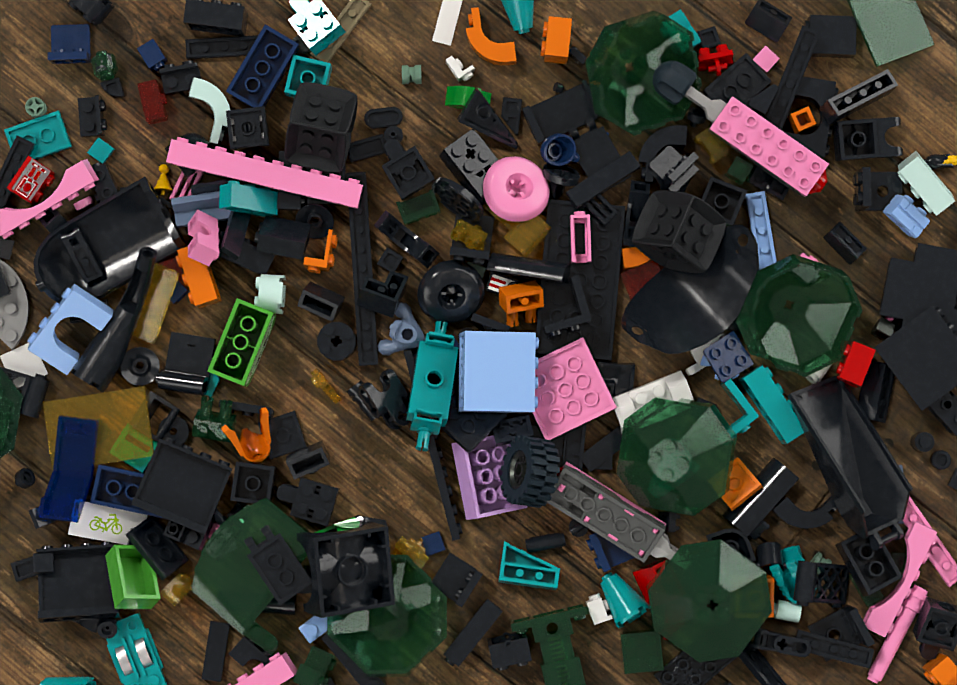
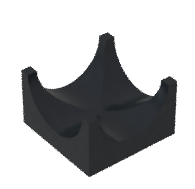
M367 521L362 522L361 527L350 530L326 533H296L297 541L301 543L307 554L312 575L311 597L308 603H303L305 612L325 618L395 605L388 526Z

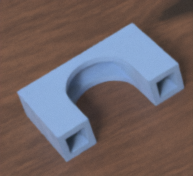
M73 284L71 288L67 287L61 296L63 298L61 302H56L50 310L51 315L48 318H43L39 324L40 329L38 332H33L27 341L29 342L28 350L66 375L78 362L79 353L58 339L55 333V326L58 322L67 317H78L102 331L113 316L112 308L76 284Z

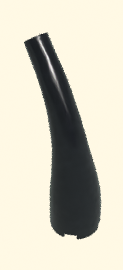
M143 247L139 250L131 280L121 301L114 310L112 318L89 343L71 371L75 376L103 393L123 362L150 287L157 257L156 250L151 247Z

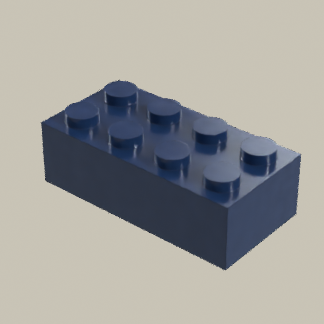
M265 24L226 92L252 108L266 106L290 66L293 55L297 54L301 46Z
M98 464L90 503L163 518L131 505L145 473Z

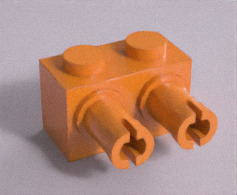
M535 280L498 287L499 305L506 312V325L510 327L518 326V312L525 311L526 323H532V319L533 323L537 322L536 308L544 307L543 289Z

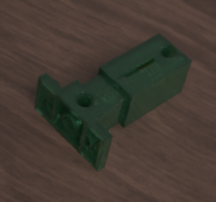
M586 603L510 621L512 632L516 631L517 634L528 632V628H532L535 643L539 642L543 661L540 662L545 685H586L578 653L574 654L570 635L574 634L570 618L574 620L586 618L585 615L589 614ZM549 623L557 624L554 631L546 629Z

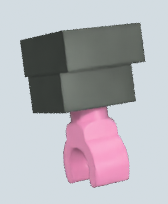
M881 317L873 327L871 334L884 341L895 331L896 325L892 323L894 319Z

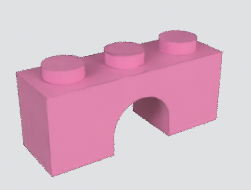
M198 209L188 222V235L193 237L188 245V257L210 266L212 261H216L220 254V239L218 238L220 228H218L217 218Z

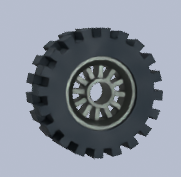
M523 435L517 436L515 440L510 442L511 447H507V455H504L502 459L504 465H501V471H503V474L500 476V481H503L501 490L504 491L503 496L507 498L506 501L511 504L541 508L547 504V501L551 500V493H555L556 490L554 485L555 483L558 484L559 478H557V473H560V467H557L560 458L556 457L558 450L554 448L555 444L550 440Z

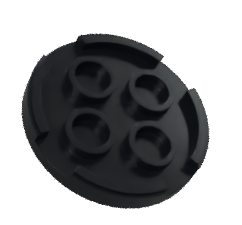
M443 177L437 178L432 184L433 193L439 195L440 203L453 214L462 219L464 217L471 218L472 222L479 221L483 216L484 210L480 202L460 184Z

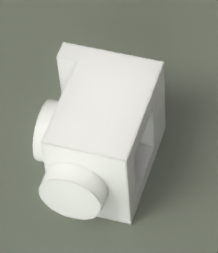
M599 593L588 597L589 600L585 602L594 625L613 619L612 615L606 612L609 611L606 599L602 600Z

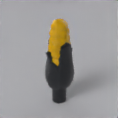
M934 154L923 159L932 170L954 168L957 165V155Z

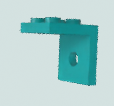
M731 379L720 385L743 416L713 438L717 445L723 444L727 446L736 439L734 435L747 431L751 427L750 423L759 417Z

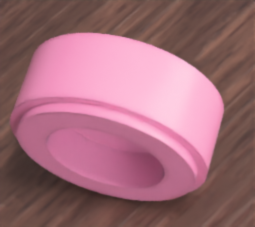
M88 196L73 205L79 211L93 204L94 201L91 196Z

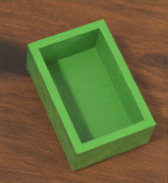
M114 545L105 556L115 609H152L161 599L155 571L134 545Z

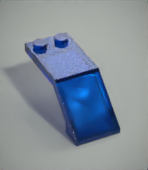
M58 416L53 472L45 495L41 498L40 518L79 522L93 479L99 420Z

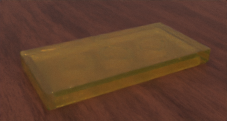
M155 263L150 287L133 336L151 344L156 342L179 276L178 272Z

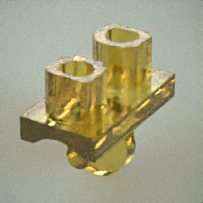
M459 219L456 222V227L452 229L450 237L455 241L459 240L465 243L469 249L484 251V242L488 233L482 231V227L479 225L473 226Z
M402 536L395 544V549L392 553V556L397 560H401L404 555L407 556L410 561L406 566L412 572H415L419 567L422 568L429 559L424 554L426 549L420 545L424 541L421 538L416 542L412 538L408 541Z

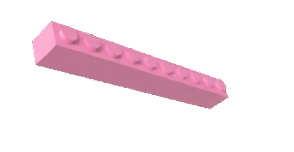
M177 137V140L171 139L166 160L168 164L358 209L363 185L360 184L359 180L349 178L348 181L340 180L341 176L330 174L328 177L321 175L322 171L314 169L307 172L303 171V167L292 164L290 168L283 166L284 162L272 160V163L264 161V157L256 155L253 158L245 157L246 153L234 151V154L226 152V148L215 146V149L207 148L208 144L196 142V145L188 143L189 140Z

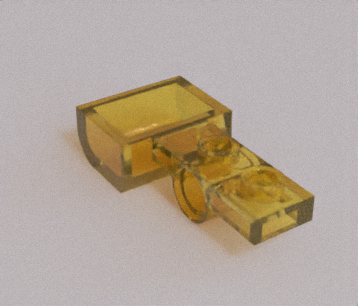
M487 203L482 205L509 229L503 238L526 258L552 229L539 216L521 222L508 221L491 211Z

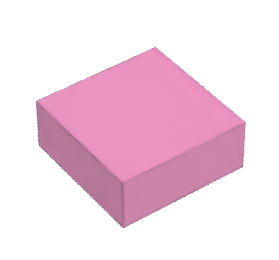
M765 46L755 56L753 61L764 73H767L780 58Z

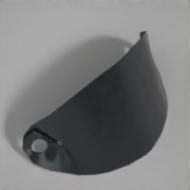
M743 225L727 227L711 265L703 273L681 272L664 267L635 294L626 306L621 319L624 331L637 342L667 354H678L705 345L723 333L739 316L749 301L757 282L759 270L758 244L753 233ZM741 234H745L748 237L746 246H741L738 242ZM632 328H640L643 331V334H635L632 331Z

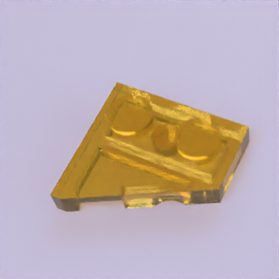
M316 368L310 373L313 376L310 380L316 388L319 389L321 387L335 404L342 400L319 369Z

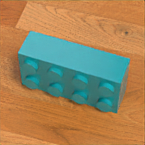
M763 365L758 366L738 380L781 444H788L803 434L804 431L797 415L793 411L790 400H786L782 395L784 390L779 383L775 384L772 380L773 374L768 367L764 368Z

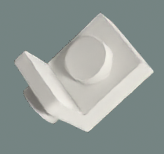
M450 56L446 59L447 66L458 82L461 80L465 82L473 76L475 71L473 65L462 71L464 67L458 58L454 59L453 56Z

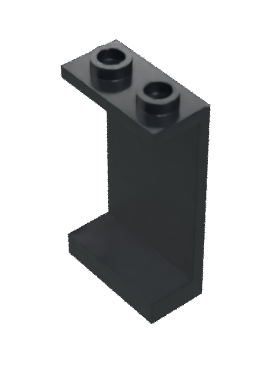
M583 80L580 85L531 107L526 106L522 108V113L537 146L541 145L546 138L553 134H566L573 127L579 128L585 125L584 121L590 117L594 120L601 118L603 108L600 102L595 101L593 97L595 91L591 83L587 84L586 80Z

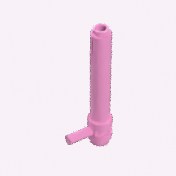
M915 584L911 588L909 597L904 599L902 603L903 609L894 622L893 630L887 635L867 673L869 675L867 679L876 684L882 681L916 614L920 613L927 597L928 591Z

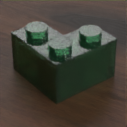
M312 646L305 663H300L292 682L299 685H327L329 682L327 676L330 671L334 670L337 664L336 656L319 647Z

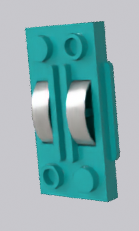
M140 613L116 621V635L112 638H106L108 642L107 648L121 683L124 685H167L162 672V661L150 630L145 628Z

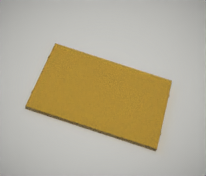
M145 386L43 402L52 471L151 457L154 449Z

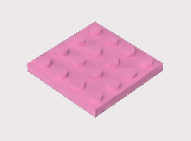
M584 337L538 359V369H535V377H538V388L535 389V396L538 397V407L532 413L545 439L552 440L617 408Z

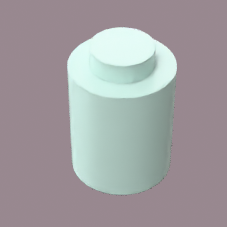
M777 600L774 603V618L799 623L802 605Z

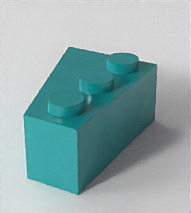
M504 541L499 583L557 590L560 568Z

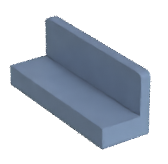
M220 191L171 198L177 228L188 227V222L197 209L217 218L218 222L228 220L231 211L219 209Z

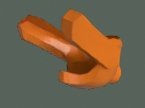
M266 407L259 409L262 434H257L248 430V428H243L239 440L236 432L229 429L227 425L221 428L235 446L240 457H244L255 464L262 462L269 455L271 449L269 412Z

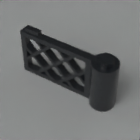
M0 367L1 371L5 372L15 388L14 379L18 377L26 378L24 386L19 389L16 388L18 392L22 391L20 414L39 418L50 382L46 380L47 376L36 373L34 377ZM0 403L1 408L7 410L10 408L9 406Z
M798 560L793 600L797 601V605L808 606L809 603L817 602L832 603V607L842 608V605L846 604L849 581L847 566ZM819 568L821 573L817 577V569ZM829 570L832 572L830 577L827 574ZM824 579L825 584L822 587L821 581ZM835 580L837 584L833 588L832 583ZM817 588L818 593H817V595L814 597L815 589ZM829 590L830 593L826 597L825 592ZM840 590V596L838 599L837 592Z

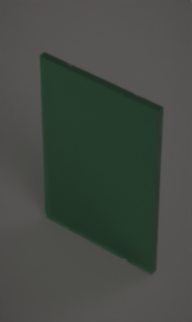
M847 0L876 67L935 45L916 0Z

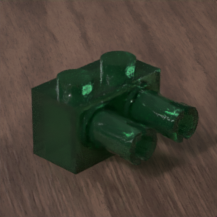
M207 396L201 397V407L198 409L193 421L192 436L230 443V439L221 428L227 425L229 429L235 431L237 415L231 414L233 402L228 400L226 405L227 400H221L220 412L212 411L214 399L209 397L207 401Z

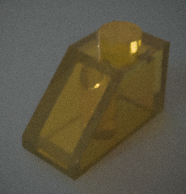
M180 573L160 594L175 607L195 587L192 583L194 580L186 573L184 575Z

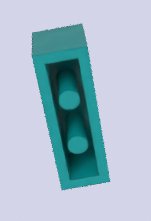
M228 181V184L220 185L219 209L261 217L278 215V192L271 191V188L268 187L255 188L254 184L240 185L239 181Z

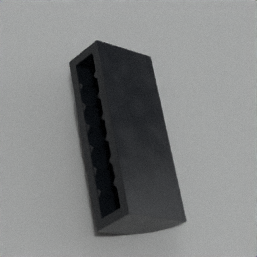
M492 253L486 270L497 274L568 284L571 265Z
M772 458L756 476V479L763 487L732 511L728 508L722 515L747 537L799 479L775 458Z

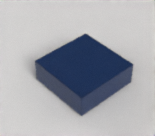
M439 531L421 537L427 556L446 550Z

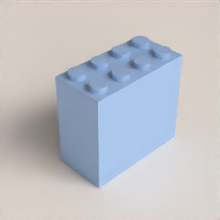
M464 331L459 333L458 412H535V408L538 407V397L535 396V389L538 388V377H535V369H538V357H535V349H538L539 339L536 337V333Z

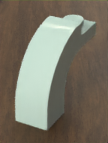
M194 77L188 97L204 101L211 107L214 113V125L209 142L218 144V141L223 140L225 130H222V126L228 127L226 111L230 110V106L224 94L216 86L208 81Z

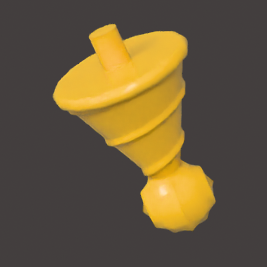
M166 164L159 166V171L162 174L154 187L163 196L165 192L173 191L166 175L169 172V167Z

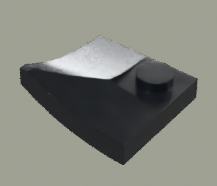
M597 361V366L612 397L633 389L635 363Z

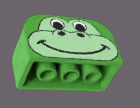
M237 298L207 372L248 387L273 329L276 314Z

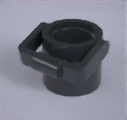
M766 542L756 547L758 562L751 565L752 573L772 574L770 566L779 564L782 571L787 569L779 543Z

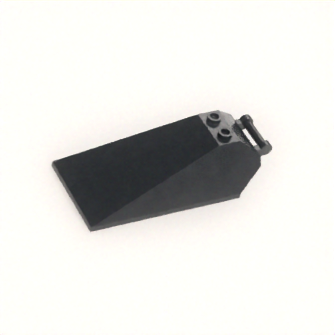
M838 375L790 393L788 395L835 505L847 526L863 539L869 537L870 546L873 550H879L884 544L903 538L904 532L898 522L905 517L910 491L913 488L847 383L837 379ZM889 527L891 533L880 538L878 532Z

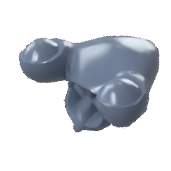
M400 302L395 315L401 320H395L389 327V337L392 338V341L388 339L380 340L377 345L378 351L382 355L389 356L398 351L417 348L419 342L425 340L423 331L407 303Z

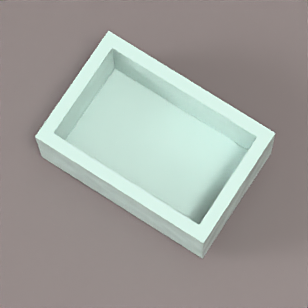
M917 151L898 165V176L905 184L909 182L911 192L917 199L920 197L923 199V206L930 214L934 212L937 216L955 202L953 194Z

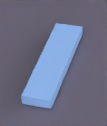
M765 191L748 193L745 199L750 229L758 244L759 270L776 268L777 261Z

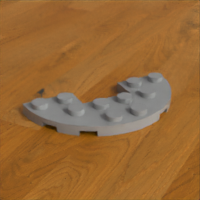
M0 259V267L11 292L10 295L0 298V339L14 350L26 331L30 315V304L23 281L12 267Z

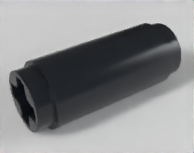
M560 532L525 539L527 553L566 546L564 533Z

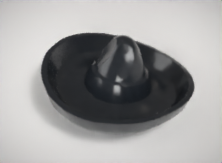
M457 260L443 261L430 268L421 279L417 292L418 303L423 313L433 321L447 322L448 324L460 323L471 318L473 313L479 310L484 301L485 286L480 274L471 265Z

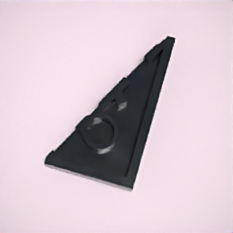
M475 88L458 116V122L517 149L518 142L479 89Z

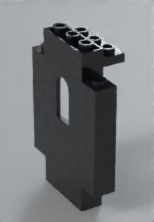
M918 243L915 248L913 261L891 257L889 259L878 316L900 320L901 329L932 305L934 308L939 306L945 314L943 317L944 321L947 324L951 322L957 330V310L954 309L957 296V250Z

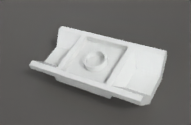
M681 370L612 397L617 406L614 411L619 421L622 435L647 427L694 407L692 393Z

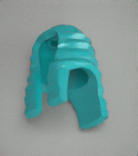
M799 545L782 549L784 562H786L787 566L785 571H782L779 564L770 566V571L776 580V585L782 591V594L786 596V599L793 604H797V601L793 600L798 560L805 561Z

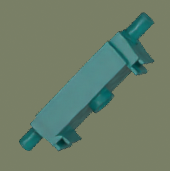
M436 321L435 331H429L425 336V340L419 342L406 420L411 421L410 430L417 431L418 433L416 450L419 451L421 450L422 442V451H428L430 435H438L441 426L445 427L448 420L459 347H454V336L446 334L447 322H443L440 329L441 321ZM431 374H436L440 377L441 382L439 384H431L427 377ZM417 415L439 418V420L417 417Z

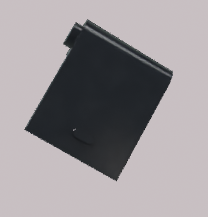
M171 332L165 370L157 373L155 379L158 388L205 396L211 374L207 371L214 356L216 339Z

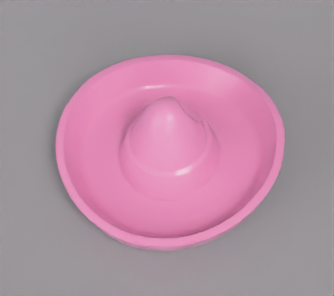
M505 157L496 161L488 169L483 181V195L489 208L497 216L508 221L521 222L533 219L545 209L549 201L550 187L542 170L535 163L522 157Z

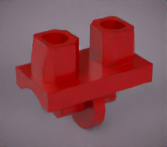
M726 44L718 45L716 53L711 54L709 48H700L698 70L715 71L716 76H721V70L727 69L729 65H733V51L729 50Z

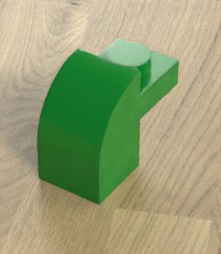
M447 86L445 106L463 109L475 87ZM478 88L490 104L491 93L481 91V89Z

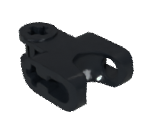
M386 369L379 378L383 386L382 392L378 391L372 383L367 382L358 387V393L374 418L382 416L390 429L398 430L410 422L406 420L408 409L404 404L408 400V393L394 370Z
M757 627L752 629V631H755L753 643H750L749 647L798 657H807L810 654L811 644L805 639ZM781 640L784 641L783 644L777 645V642H781ZM804 643L806 646L805 651L796 650V644Z

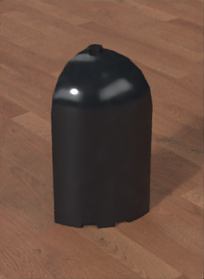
M143 177L59 226L46 236L38 247L33 261L34 273L37 279L35 284L40 292L44 291L48 297L57 303H60L63 299L61 296L67 287L71 288L73 284H76L99 300L130 282L141 248L151 247L156 250L157 257L154 266L156 267L178 254L177 250L188 246L179 228L172 222V215L166 205H162L157 191L149 180ZM77 226L80 228L84 239L103 272V276L86 284L60 236L65 232H72L73 228ZM77 238L71 240L72 245L79 243Z

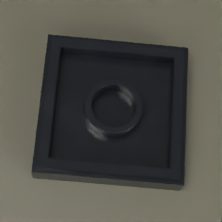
M296 411L269 419L271 449L268 456L270 460L307 447Z

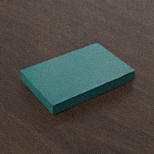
M59 110L4 129L10 149L16 136L35 143L36 145L30 156L35 160L72 148Z

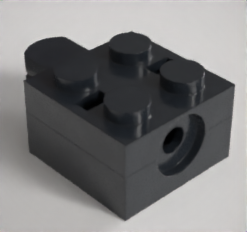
M390 139L385 143L384 152L389 161L382 165V169L402 201L435 182L434 176L415 146L405 151L397 139Z
M301 477L298 487L287 483L279 486L277 498L282 502L292 505L291 516L329 526L340 488Z
M926 597L912 630L916 640L921 642L919 651L924 659H935L940 648L954 652L957 645V605Z

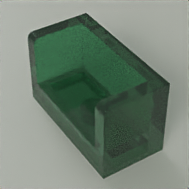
M432 189L428 193L401 203L400 201L396 202L404 226L441 213Z

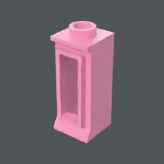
M585 211L574 212V215H570L571 263H591L590 215H586ZM575 224H584L585 254H576Z

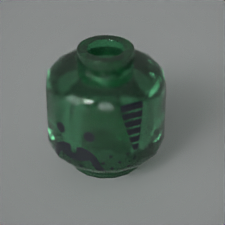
M102 50L98 51L96 56L91 59L94 76L100 78V80H111L118 73V65L114 54Z

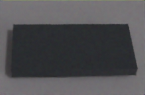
M711 626L657 671L654 676L661 685H705L735 660L738 655L718 630Z

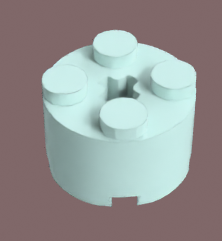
M261 274L260 277H256V288H258L259 292L258 296H255L254 305L275 314H283L284 311L280 308L285 306L286 285H283L282 280H286L285 275Z

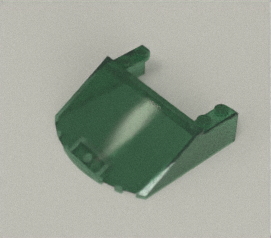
M265 498L250 506L243 507V510L234 516L231 515L212 534L195 566L191 590L242 635L244 634L272 655L278 648V640L273 634L255 622V620L274 596L248 559L247 555L251 551L244 540L252 536L257 545L266 539L260 529L269 525L275 536L281 533L300 563H302L307 554L301 543L297 541L296 533L311 532L269 499Z

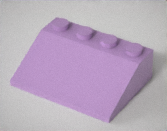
M494 435L487 436L468 454L457 443H451L466 520L527 508V506L507 502V498L503 496L504 491L501 490V485L503 484V481H500V476L503 474L501 465H504L502 459L504 455H507L506 449L508 446L511 447V444L496 447Z

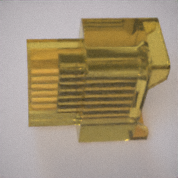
M708 127L695 136L693 140L695 143L703 146L710 156L709 163L712 166L729 154L728 149L730 146L708 132L710 128Z

